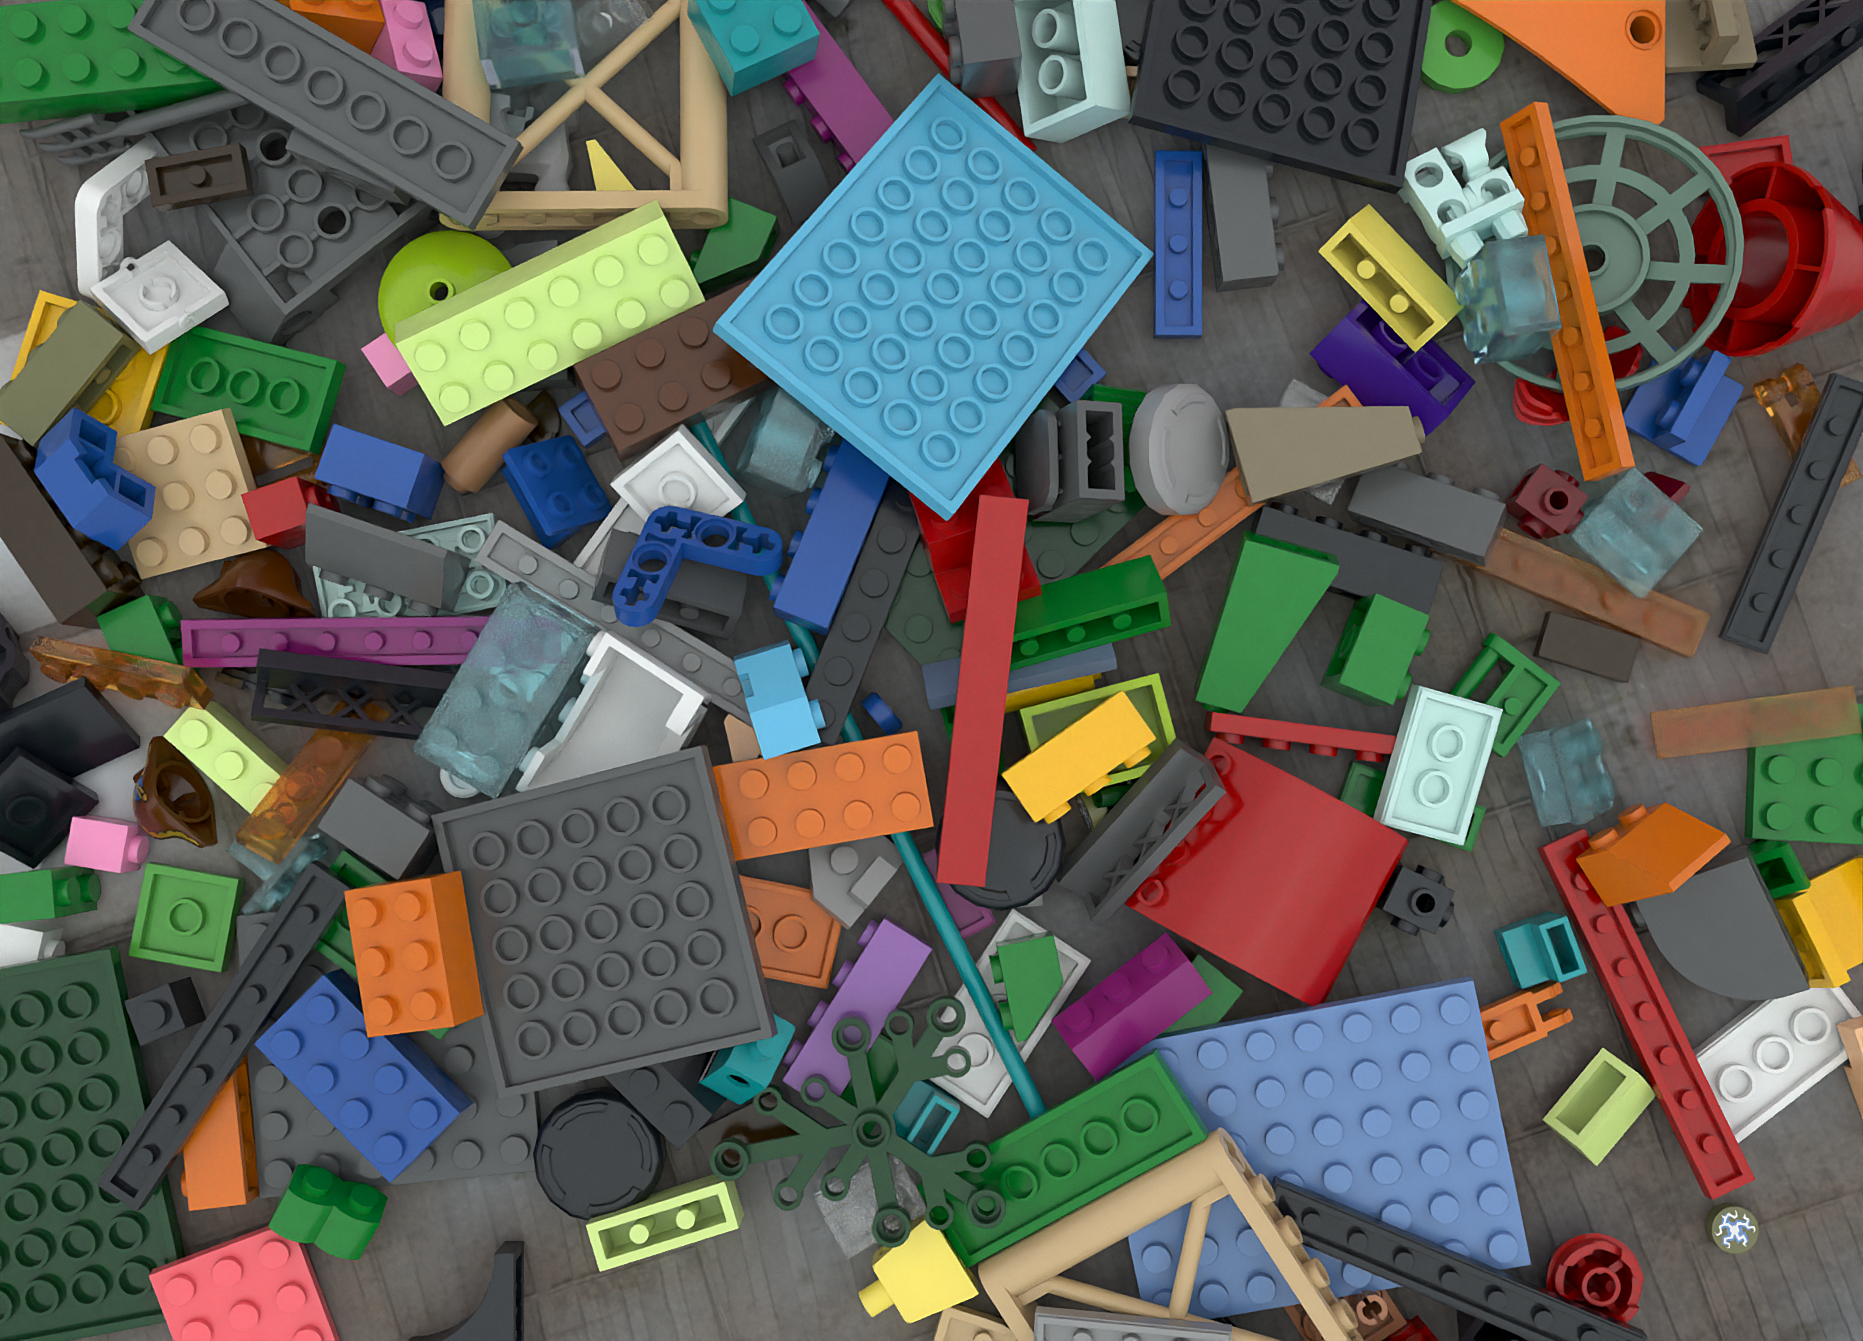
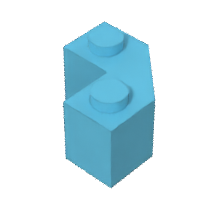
M787 639L735 655V667L745 694L747 708L764 760L820 743L817 729L824 728L826 725L818 699L808 702L801 677L808 676L809 672L801 648L792 650Z

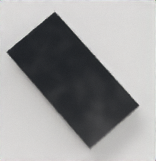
M83 676L0 714V764L18 746L67 776L74 778L140 748V736L86 676Z

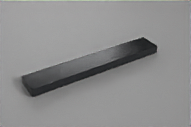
M1836 373L1829 374L1722 626L1719 638L1768 655L1863 433L1862 382Z

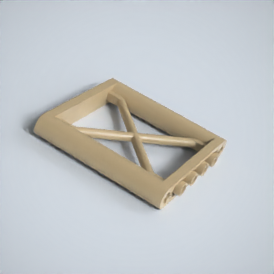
M444 0L443 98L490 124L492 17L571 88L515 138L524 148L513 167L582 104L587 102L670 178V190L500 191L499 188L474 231L593 230L656 199L671 229H709L720 227L727 223V87L687 15L688 0H668L586 75L576 68L503 0ZM679 16L680 161L600 89ZM439 213V220L443 225L452 229L470 231Z
M1222 1127L1210 1132L1205 1140L978 1263V1273L985 1291L1018 1341H1034L1035 1310L1039 1306L1036 1299L1047 1293L1118 1314L1220 1323L1189 1314L1188 1309L1212 1203L1230 1194L1324 1338L1321 1341H1364L1356 1329L1358 1323L1351 1307L1344 1299L1338 1301L1330 1289V1278L1325 1267L1317 1257L1311 1259L1302 1246L1303 1237L1297 1224L1289 1215L1283 1217L1277 1206L1273 1203L1276 1197L1269 1181L1263 1174H1255L1232 1137ZM1192 1201L1169 1307L1058 1275ZM1232 1326L1231 1341H1282Z

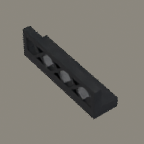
M1803 0L1753 38L1757 55L1767 50L1782 48V51L1774 57L1758 59L1753 68L1709 71L1696 81L1697 92L1724 105L1727 131L1742 137L1863 46V0H1849L1826 5L1830 0ZM1819 21L1817 25L1809 30L1790 32L1798 24ZM1746 76V78L1731 89L1720 85L1726 78Z
M259 649L256 664L257 684L251 710L252 721L448 744L457 674ZM268 687L289 690L298 700L284 710L264 707ZM303 692H310L306 696L303 694ZM326 694L338 696L347 707L336 715L331 716L321 714L312 703ZM373 701L387 702L395 714L383 722L372 721L361 709ZM400 704H406L407 706L403 708ZM421 707L442 709L440 729L421 727L413 720L410 714ZM304 708H305V710L307 711V712H299V711H301V710L304 709ZM353 714H354V716L356 717V718H348V717H350V716L353 715ZM400 721H403L406 725H404V724H397V723H399Z

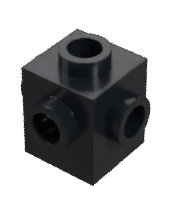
M1418 864L1414 872L1404 866L1396 865L1375 907L1393 915L1390 925L1417 937L1420 929L1435 934L1438 927L1443 928L1447 924L1453 913L1454 902L1451 899L1455 891L1441 885L1444 876Z

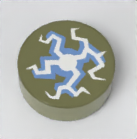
M1085 792L1075 795L1077 806L1088 831L1091 833L1108 814L1107 807L1097 808L1093 803L1092 795L1087 796Z
M1722 1203L1715 1206L1709 1212L1705 1221V1230L1709 1240L1727 1253H1745L1755 1245L1758 1239L1759 1226L1756 1218L1751 1212L1735 1203Z

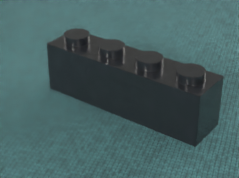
M1272 502L1270 507L1263 506L1256 511L1250 532L1336 555L1340 568L1337 576L1326 590L1327 592L1352 600L1377 593L1429 615L1445 562L1432 559V551L1406 544L1404 549L1388 545V538L1386 536L1371 531L1361 530L1359 535L1343 531V523L1331 518L1316 516L1315 521L1297 516L1299 511L1297 508L1279 502Z

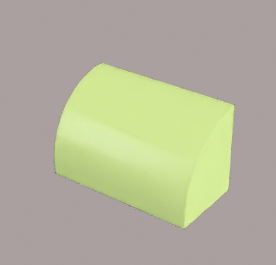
M1602 1048L1542 1120L1579 1153L1598 1166L1654 1099L1656 1094L1638 1072Z

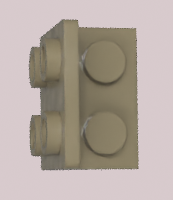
M1666 0L1665 73L1754 67L1758 57L1745 0Z

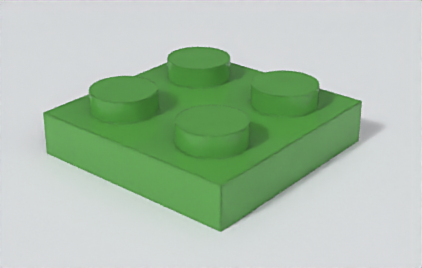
M158 862L146 863L128 956L220 973L228 971L236 930V915H239L245 878Z

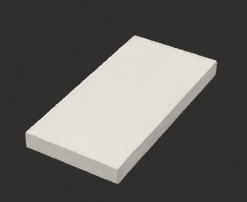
M1014 908L1009 911L975 963L1000 1015L999 1003L1008 1000L1004 982L995 984L989 956L998 954L996 942L1047 932L1046 929ZM1055 935L1054 940L1063 984L1027 1040L1017 1042L1014 1029L1008 1030L1024 1063L1091 962L1090 958ZM962 983L954 997L959 999L965 1007L966 1019L964 1027L955 1036L944 1037L931 1057L944 1055L945 1051L952 1046H962L971 1055L970 1070L960 1078L945 1075L930 1078L929 1080L986 1118H989L1010 1086L1012 1079L964 983ZM947 1006L939 1019L943 1022H951L955 1019L956 1013L953 1008ZM952 1054L947 1060L949 1066L956 1070L963 1068L966 1064L965 1058L960 1054Z
M1840 986L1837 988H1810L1809 990L1778 999L1757 1000L1693 1050L1738 1143L1848 1059L1836 1024L1861 1016V1014Z

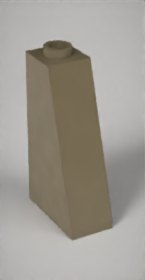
M1409 406L1233 408L1226 410L1223 414L1229 435L1230 447L1248 507L1413 459L1422 453L1420 445L1425 444L1426 441L1422 423L1418 416H1411Z

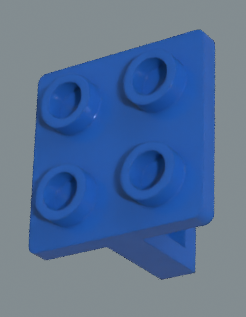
M1670 345V347L1674 351L1678 350L1677 348ZM1717 350L1698 359L1690 356L1670 372L1649 383L1637 386L1622 411L1626 429L1694 467L1702 465L1744 390L1743 385L1724 375L1732 359ZM1652 358L1646 369L1657 364V362Z
M571 435L511 448L502 455L507 466L501 472L542 545L549 550L560 547L585 526L604 521L613 509L604 490L585 460L581 449Z

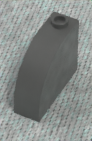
M1747 844L1714 856L1672 893L1629 902L1637 924L1640 928L1648 927L1657 947L1666 960L1685 978L1710 992L1741 1000H1770L1810 989L1809 975Z

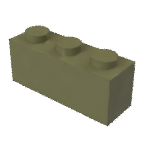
M79 300L75 306L68 308L61 314L57 321V328L49 338L30 352L27 357L26 366L17 377L7 382L0 389V421L31 446L38 448L39 441L73 407L87 414L142 346L101 310Z

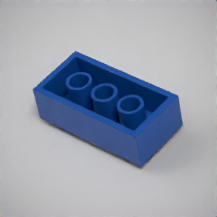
M342 968L324 974L254 1043L389 1183L406 1171L474 1103L406 1033L367 1038L359 985Z

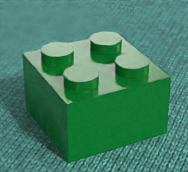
M1377 593L1355 600L1320 686L1369 707L1390 706L1394 704L1395 699L1402 700L1412 679V674L1407 672L1414 655H1421L1430 636V630L1425 628L1430 615Z

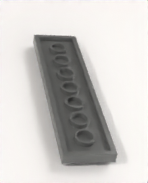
M144 0L127 28L137 38L472 232L476 229L524 148L518 140L276 0Z

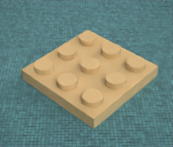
M231 408L220 409L116 438L113 463L156 487L152 519L128 541L140 579L271 546L255 539L241 494L253 491L257 487Z

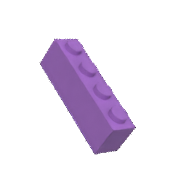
M886 914L880 923L871 919L857 942L864 949L856 962L852 963L846 959L832 981V984L839 988L829 1004L821 999L806 1024L811 1026L813 1030L803 1044L796 1039L781 1062L782 1065L788 1068L782 1081L800 1092L801 1086L807 1077L813 1074H820L828 1079L831 1090L841 1096L851 1080L847 1056L840 1054L832 1043V1031L836 1023L846 1015H859L869 1023L872 1031L871 1041L866 1049V1053H868L883 1029L888 1014L896 1008L930 954L932 943ZM851 1025L844 1029V1035L849 1041H858L862 1036L860 1029L856 1026ZM813 1082L807 1086L810 1096L820 1098L824 1095V1088L821 1084Z

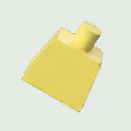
M926 1207L911 1220L910 1235L904 1244L895 1248L882 1246L873 1255L872 1267L879 1279L858 1292L862 1304L871 1317L876 1316L895 1304L903 1319L907 1323H913L979 1294L977 1278L970 1267H965L945 1232L933 1229L927 1224L925 1220ZM930 1211L932 1217L936 1219L932 1211Z

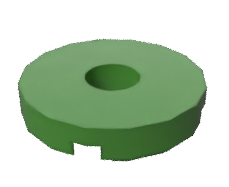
M1450 0L1439 2L1431 7L1420 79L1432 89L1448 94L1463 93L1465 90L1475 89L1483 85L1500 65L1504 51L1503 33ZM1448 37L1461 38L1467 46V54L1461 57L1452 56L1445 48V39Z

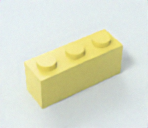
M1370 204L1350 218L1318 251L1415 353L1466 305Z

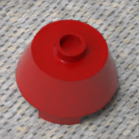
M1588 1233L1565 1240L1555 1248L1548 1262V1291L1625 1323H1628L1638 1312L1640 1307L1637 1304L1641 1297L1644 1277L1638 1260L1624 1243L1609 1235Z

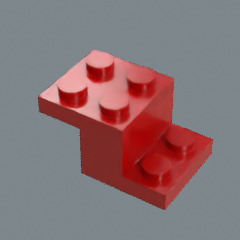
M999 456L948 521L944 520L907 490L917 516L923 548L950 623L965 619L978 494L1015 498ZM1025 539L1017 602L1042 595L1041 584L1026 549Z

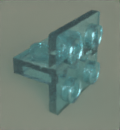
M1632 468L1625 472L1606 495L1589 501L1581 509L1585 512L1582 521L1572 531L1569 538L1631 595L1639 599L1644 598L1700 536L1703 528L1640 471Z
M1589 718L1580 719L1568 725L1525 733L1517 740L1541 827L1572 822L1574 826L1585 824L1613 808L1612 801L1615 799L1614 783L1610 775L1604 772L1600 758L1603 752L1602 739L1598 730L1592 728Z
M265 826L239 835L226 851L265 881L244 905L241 912L249 917L262 909L268 913L276 904L281 906L297 883L293 880L295 876L300 875L311 861H320L326 854L329 847L324 842L330 835L318 829L302 836L296 844L282 830L269 831Z

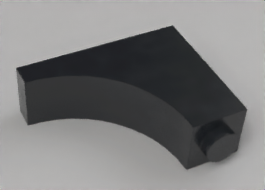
M505 1241L495 1252L492 1278L488 1290L478 1309L469 1317L447 1330L425 1336L411 1337L408 1341H524V1241Z

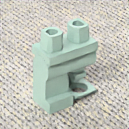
M1483 128L1443 146L1441 152L1436 147L1408 161L1403 188L1398 191L1404 203L1409 202L1422 221L1426 233L1436 244V250L1442 260L1452 256L1463 271L1480 265L1487 258L1488 250L1482 240L1495 235L1503 250H1511L1523 244L1528 235V228L1522 215L1525 199L1518 188H1515L1505 167L1489 168V157L1485 147L1486 131ZM1463 166L1462 177L1466 182L1464 188H1461L1452 173L1453 170ZM1429 167L1428 170L1416 175L1420 169Z

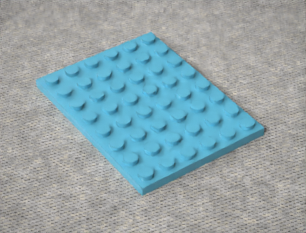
M938 73L719 318L712 331L944 520L948 521L1154 253Z

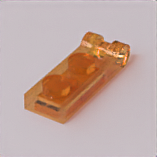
M1801 363L1785 368L1782 371V376L1776 379L1767 377L1753 386L1755 398L1762 407L1766 408L1792 461L1821 395L1809 371ZM1789 392L1795 394L1799 402L1790 407L1785 397V394ZM1853 457L1839 488L1863 477Z

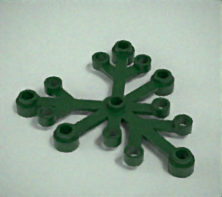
M943 995L933 1000L927 1012L928 1026L915 1046L911 1034L915 1023L913 1015L904 1008L894 1009L888 1014L885 1020V1030L892 1038L899 1071L878 1103L866 1053L872 1037L871 1027L859 1015H846L842 1017L832 1031V1043L840 1054L847 1056L857 1106L831 1090L828 1079L820 1074H813L807 1077L801 1086L800 1093L806 1104L821 1107L845 1124L832 1127L824 1126L785 1100L784 1093L779 1086L769 1084L765 1090L754 1096L753 1103L755 1109L761 1115L775 1117L798 1134L748 1144L738 1138H725L716 1145L711 1153L710 1167L713 1173L722 1180L733 1181L740 1178L746 1172L749 1164L803 1154L789 1177L782 1179L777 1184L773 1194L774 1202L780 1209L791 1211L800 1205L804 1196V1188L830 1148L850 1144L837 1166L824 1174L820 1189L823 1196L830 1201H840L845 1198L851 1185L850 1180L865 1157L868 1156L879 1208L873 1219L872 1234L880 1245L888 1248L901 1246L908 1239L912 1225L908 1211L901 1205H898L887 1152L921 1174L927 1202L925 1220L931 1228L943 1230L949 1227L953 1221L954 1206L946 1198L944 1190L967 1204V1214L974 1225L983 1229H991L998 1226L1006 1214V1200L1003 1193L992 1185L976 1186L956 1173L966 1170L973 1173L985 1171L991 1163L990 1147L984 1141L972 1140L965 1145L963 1150L931 1156L896 1133V1122L893 1118V1114L914 1082L945 1075L960 1078L969 1072L971 1055L962 1046H952L945 1051L944 1055L931 1057L944 1037L955 1036L964 1027L966 1010L962 1002L950 995ZM949 1006L954 1009L956 1017L951 1022H943L938 1017V1010L941 1007ZM895 1016L905 1017L909 1023L908 1029L903 1032L895 1031L891 1026V1019ZM853 1025L860 1029L862 1036L858 1041L853 1042L846 1039L844 1029L847 1026ZM952 1054H960L965 1058L966 1064L963 1068L956 1070L949 1066L948 1058ZM813 1082L821 1084L824 1088V1095L820 1098L810 1096L807 1086ZM765 1092L773 1093L777 1098V1105L774 1107L764 1106L761 1102V1094ZM870 1120L877 1121L882 1131L878 1135H869L864 1130V1124ZM727 1149L736 1150L740 1154V1162L736 1164L727 1162L724 1158V1151ZM973 1149H980L985 1153L986 1159L982 1163L975 1164L968 1159V1153ZM832 1177L841 1179L844 1183V1189L840 1192L831 1191L827 1186V1180ZM784 1187H792L797 1193V1199L794 1201L784 1200L781 1197L780 1190ZM985 1196L991 1197L995 1200L996 1206L990 1211H984L978 1206L980 1198ZM935 1206H943L947 1209L949 1215L944 1220H936L932 1217L930 1211ZM894 1215L900 1219L902 1225L898 1229L891 1230L885 1226L883 1220L887 1216Z

